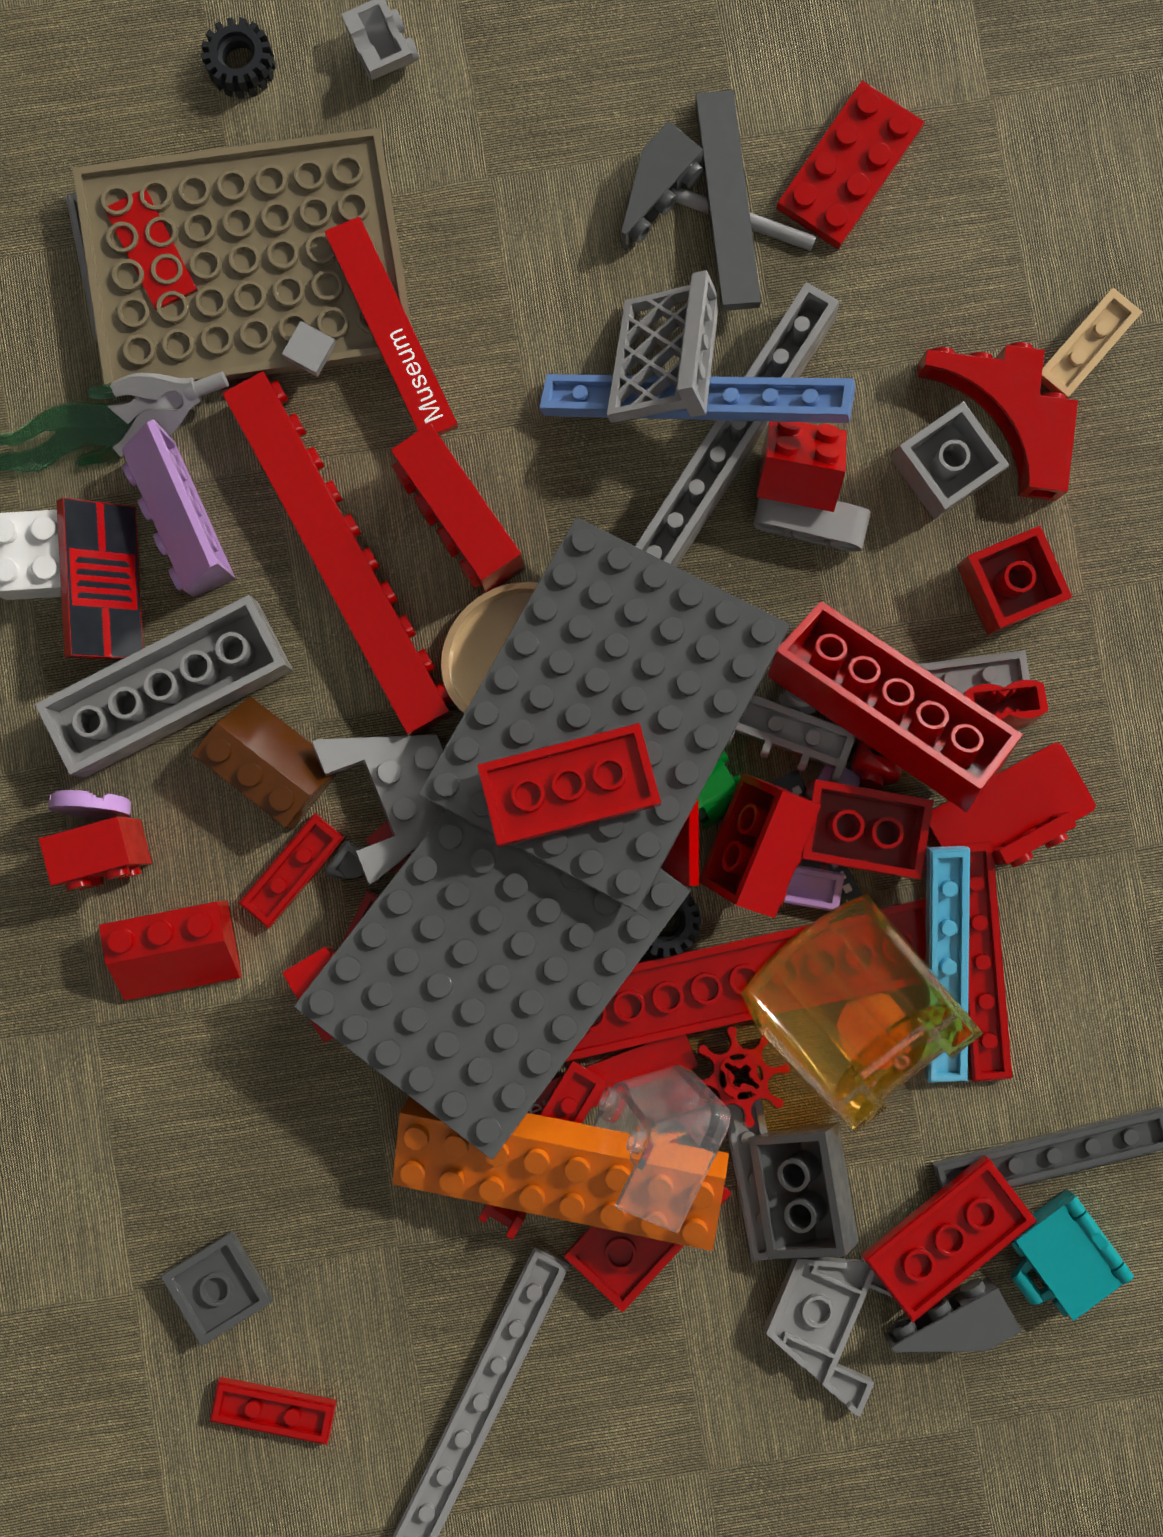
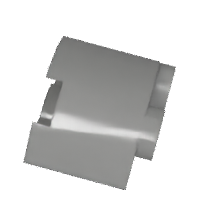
M371 0L341 14L346 30L349 32L357 49L356 54L369 79L381 78L420 60L412 38L404 39L402 35L405 32V28L397 9L395 8L390 11L385 0Z

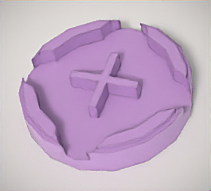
M60 790L50 795L48 809L55 813L85 818L110 819L117 816L129 818L131 801L125 797L108 793L103 798H98L93 793H89V791Z

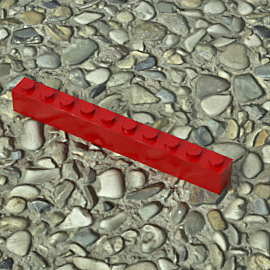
M264 371L223 392L224 398L406 733L409 736H415L452 716L448 706L454 702L447 693L443 682L438 685L434 683L429 672L434 670L435 667L426 650L423 648L417 651L410 639L417 634L406 614L398 617L392 604L398 602V599L388 581L380 584L374 573V570L380 568L372 551L369 547L362 550L355 537L362 533L351 513L343 516L337 504L343 501V498L333 480L325 483L319 470L323 469L325 465L315 447L307 449L301 437L306 435L307 432L297 414L294 413L289 416L283 404L289 401L279 381L275 380L271 383Z

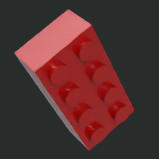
M431 423L391 449L396 461L391 467L396 474V478L408 495L413 492L416 493L417 496L413 499L429 526L431 527L437 523L439 528L436 532L452 558L457 555L460 556L462 560L458 564L462 569L463 575L474 590L480 586L486 593L499 587L524 570L521 552Z

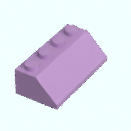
M154 419L146 422L122 449L127 463L122 464V467L131 485H137L142 498L138 499L139 507L148 521L153 520L158 532L153 534V538L163 556L168 554L173 567L168 569L175 587L178 590L183 589L194 598L236 578L175 441Z

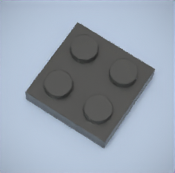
M233 1230L166 1271L161 1276L201 1346L269 1305L274 1299Z

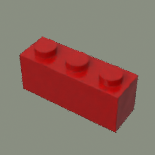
M139 190L131 194L133 204L126 214L121 216H113L107 212L106 214L112 225L117 222H127L135 227L139 237L138 243L127 255L129 259L135 260L141 265L144 271L142 285L157 311V301L165 292L176 291L187 297L197 292L198 289L174 243L166 247H156L148 241L145 234L146 226L151 219L160 217L157 210H151L142 203ZM145 190L144 198L146 202L154 205L150 195ZM128 196L107 207L114 211L124 209L128 204ZM158 221L151 226L150 236L154 241L163 243L171 238L163 221ZM120 227L115 230L124 248L132 244L134 240L132 230L127 227ZM161 254H172L182 264V275L173 284H161L154 279L151 273L153 260ZM170 258L160 260L155 269L157 276L163 280L173 279L178 273V264ZM133 265V267H134V269H135V271H136V273H137V275H138V277H139V269H138L136 266ZM168 296L163 300L161 307L170 305L180 300L178 296Z

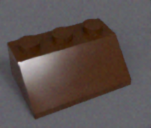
M251 696L218 721L192 753L193 756L280 824L295 829L339 773L337 772L325 777L312 743Z

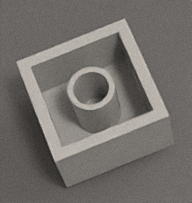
M964 401L899 445L890 457L934 520L997 478L1009 466L1007 460Z

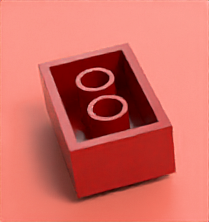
M742 773L699 878V883L736 906L775 918L779 907L785 900L786 890L793 873L800 864L802 851L809 834L816 825L821 805L782 787Z
M818 779L808 781L805 798L821 805V808L817 815L816 825L810 832L802 851L801 860L907 879H921L934 800Z

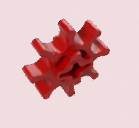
M731 1026L725 1031L729 1041V1048L726 1053L722 1055L714 1054L706 1045H701L697 1049L699 1056L710 1061L712 1073L708 1079L693 1080L690 1083V1088L697 1090L702 1087H709L716 1092L718 1103L709 1113L711 1120H717L725 1106L735 1105L743 1113V1126L750 1128L755 1124L751 1115V1107L756 1100H765L774 1109L783 1107V1100L774 1097L769 1092L768 1081L772 1075H785L789 1073L790 1066L783 1064L779 1067H770L763 1061L762 1050L771 1041V1037L768 1034H764L759 1038V1042L754 1049H744L737 1042V1029ZM742 1056V1059L731 1060L730 1057ZM744 1068L747 1071L745 1079L751 1085L742 1083L738 1087L732 1083L735 1076L731 1073L730 1069L738 1071ZM757 1068L760 1071L761 1080L758 1077ZM719 1074L722 1077L723 1087H721L719 1082ZM739 1094L750 1095L747 1099H738L737 1096Z

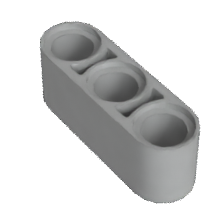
M759 498L753 527L767 533L849 552H860L863 549L871 511L864 507L837 501L834 512Z

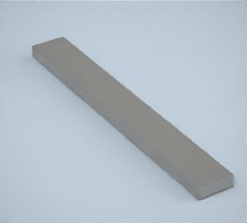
M534 1244L392 1537L439 1536L570 1266L568 1260Z

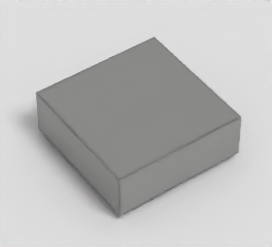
M300 321L283 350L282 357L318 377L336 346V341L334 338Z

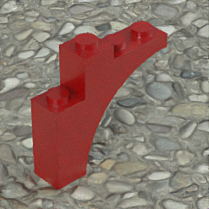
M1014 342L1010 345H1005L997 357L993 358L991 354L986 352H974L970 355L954 353L955 351L948 347L927 349L918 363L917 377L933 380L960 391L976 402L994 420L1003 433L1015 461L1018 476V496L1057 501L1066 494L1069 486L1078 400L1066 399V395L1057 392H1048L1040 395L1045 350L1033 348V345L1030 343Z

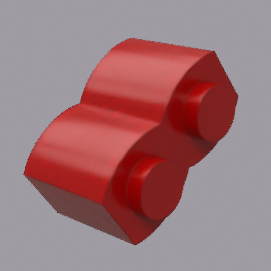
M1020 680L1006 687L995 684H981L971 687L963 693L964 696L1016 730L1031 726L1049 710L1044 683L1035 680Z

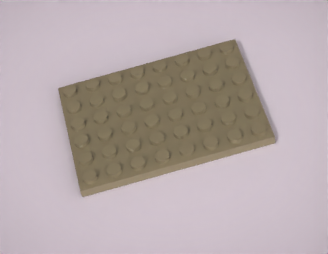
M380 127L72 167L105 393L109 397L115 396L110 387L111 382L135 373H156L177 378L193 377L194 381L221 371L224 372L227 380L253 377L262 371L266 375L303 370L282 357V352L300 321L335 339L336 346L324 367L383 359L324 231L360 216L412 326ZM139 190L142 203L151 210H157L160 217L151 219L146 226L145 234L148 241L156 247H166L174 243L198 289L197 292L187 297L176 291L165 292L157 301V311L142 285L144 271L141 265L135 260L129 259L127 255L138 243L139 237L135 227L127 222H117L112 225L106 212L113 216L126 214L133 204L131 194ZM145 190H147L154 205L146 202L144 198ZM128 196V204L124 209L114 211L107 207ZM158 221H163L171 236L168 241L163 243L154 241L150 236L151 226ZM120 227H127L134 234L132 244L125 248L115 232ZM161 254L152 262L151 273L154 279L161 284H173L182 275V264L172 254ZM165 258L173 259L178 264V273L170 280L159 278L155 271L157 263ZM133 265L136 266V267L139 269V277H138V275H137V273H136V271H135ZM168 296H178L180 300L170 305L161 307L163 300Z

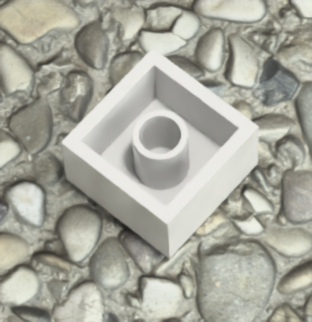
M57 510L0 513L1 598L16 600L61 597Z

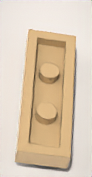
M1112 288L1043 367L1041 383L1051 392L1066 395L1067 399L1140 316L1142 311L1115 288Z

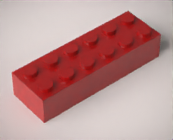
M822 601L817 604L780 645L768 673V677L966 813L1007 761L1023 736L1022 733Z

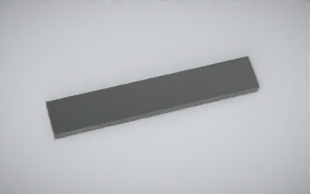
M734 90L696 93L695 108L700 147L703 149L702 164L721 311L759 308L761 296Z
M1153 1107L933 1161L931 1164L938 1191L983 1155L989 1157L1009 1185L1015 1187L1163 1150V1107Z

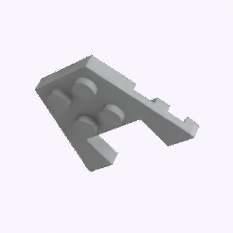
M437 735L337 738L312 741L325 777L361 763L365 764L392 831L393 837L357 850L355 853L368 886L375 884L382 876L414 851L446 811L419 795L443 752Z
M834 1257L793 1258L763 1330L767 1336L800 1366L810 1372L832 1395L834 1394L854 1415L860 1417L874 1382L870 1377L838 1364V1361L868 1290L871 1288L890 1297L892 1296L864 1260Z

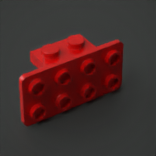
M1052 743L997 773L967 813L949 800L932 809L930 830L940 847L954 844L993 842L994 864L1008 865L1010 863L1012 868L1031 860L1034 857L1031 851L1045 845L1049 849L1067 840L1066 832L1077 826L1075 821L1093 812L1096 804L1063 745Z

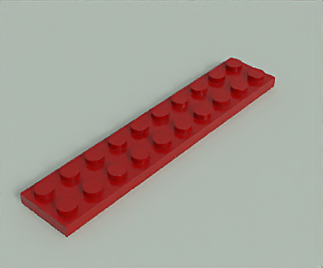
M926 898L686 951L678 955H670V957H660L638 962L565 1062L925 981Z

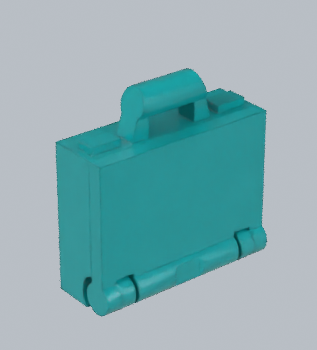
M1067 1189L1034 1212L1032 1215L1037 1221L1010 1243L1020 1257H1024L1013 1270L1011 1279L1029 1304L1037 1305L1053 1298L1052 1302L1061 1315L1064 1317L1068 1316L1073 1321L1120 1286L1134 1278L1131 1270L1088 1211L1085 1210L1077 1196ZM1032 1269L1045 1286L1043 1289L1039 1290L1027 1274L1028 1271Z

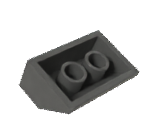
M839 1122L799 1125L749 1137L768 1259L846 1256L859 1242Z

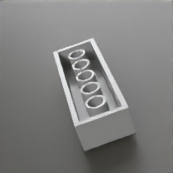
M247 595L36 703L35 706L69 774L86 778L294 670L260 604L253 597Z

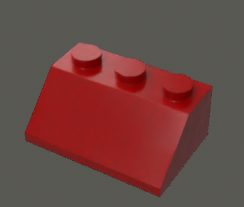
M228 900L99 924L105 965L124 1001L242 977Z

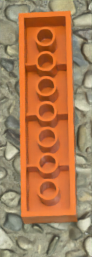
M409 1096L399 1114L392 1185L713 1251L729 1153L527 1113L492 1160Z

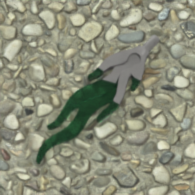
M221 371L194 381L193 377L177 378L156 373H135L105 385L90 387L87 392L90 398L110 399L122 395H133L134 397L124 402H71L47 408L13 433L0 434V445L15 446L34 438L44 431H55L48 440L31 449L0 453V470L20 472L41 471L54 464L62 456L77 449L93 445H107V447L82 454L76 462L79 467L117 459L124 455L122 452L124 446L148 421L154 419L157 423L159 422V425L170 436L180 426L190 409L201 402L202 396L229 386L226 375Z

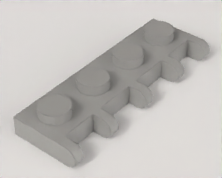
M753 695L734 733L737 732L764 742L760 757L767 759L771 746L800 755L798 771H805L809 759L835 768L830 778V782L835 783L840 781L855 740V736L841 726ZM734 733L732 734V736H731V738H730V740H729V742H728V745L731 744V741H732V739H733Z

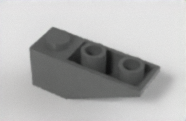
M667 121L642 149L621 230L622 248L626 251L634 242L640 243L646 238L652 228L651 223L660 213L666 215L673 208L678 196L671 191L672 188L677 191L685 186L691 187L703 172V149L670 121Z
M986 1277L983 1280L976 1278L968 1281L961 1287V1292L949 1299L942 1298L913 1323L908 1317L898 1320L891 1326V1331L884 1334L894 1352L988 1351L1022 1331L998 1287Z

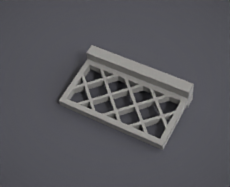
M707 270L692 273L691 285L625 300L607 410V417L611 423L685 408L691 418L706 415L720 299ZM687 301L676 313L670 311L676 303ZM651 309L639 322L634 319L635 312ZM662 316L667 319L655 332L649 329ZM678 326L684 329L672 342L665 339ZM642 334L647 337L635 350L630 348V345ZM657 345L663 347L664 349L651 361L645 357ZM674 355L680 358L668 371L661 368ZM637 363L644 366L631 379L626 377V373ZM653 374L660 377L647 390L641 387ZM670 384L676 388L675 396L657 398ZM633 392L639 395L631 405L621 406V403Z

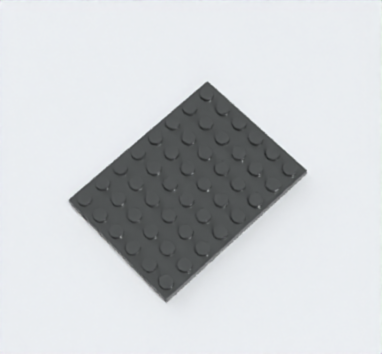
M576 517L419 795L494 835L477 767L478 764L640 723L661 799V806L511 844L618 903L638 912L787 634L790 624Z
M446 810L294 1007L493 1160L691 890L660 869L638 912H635L512 845L498 848L494 835Z

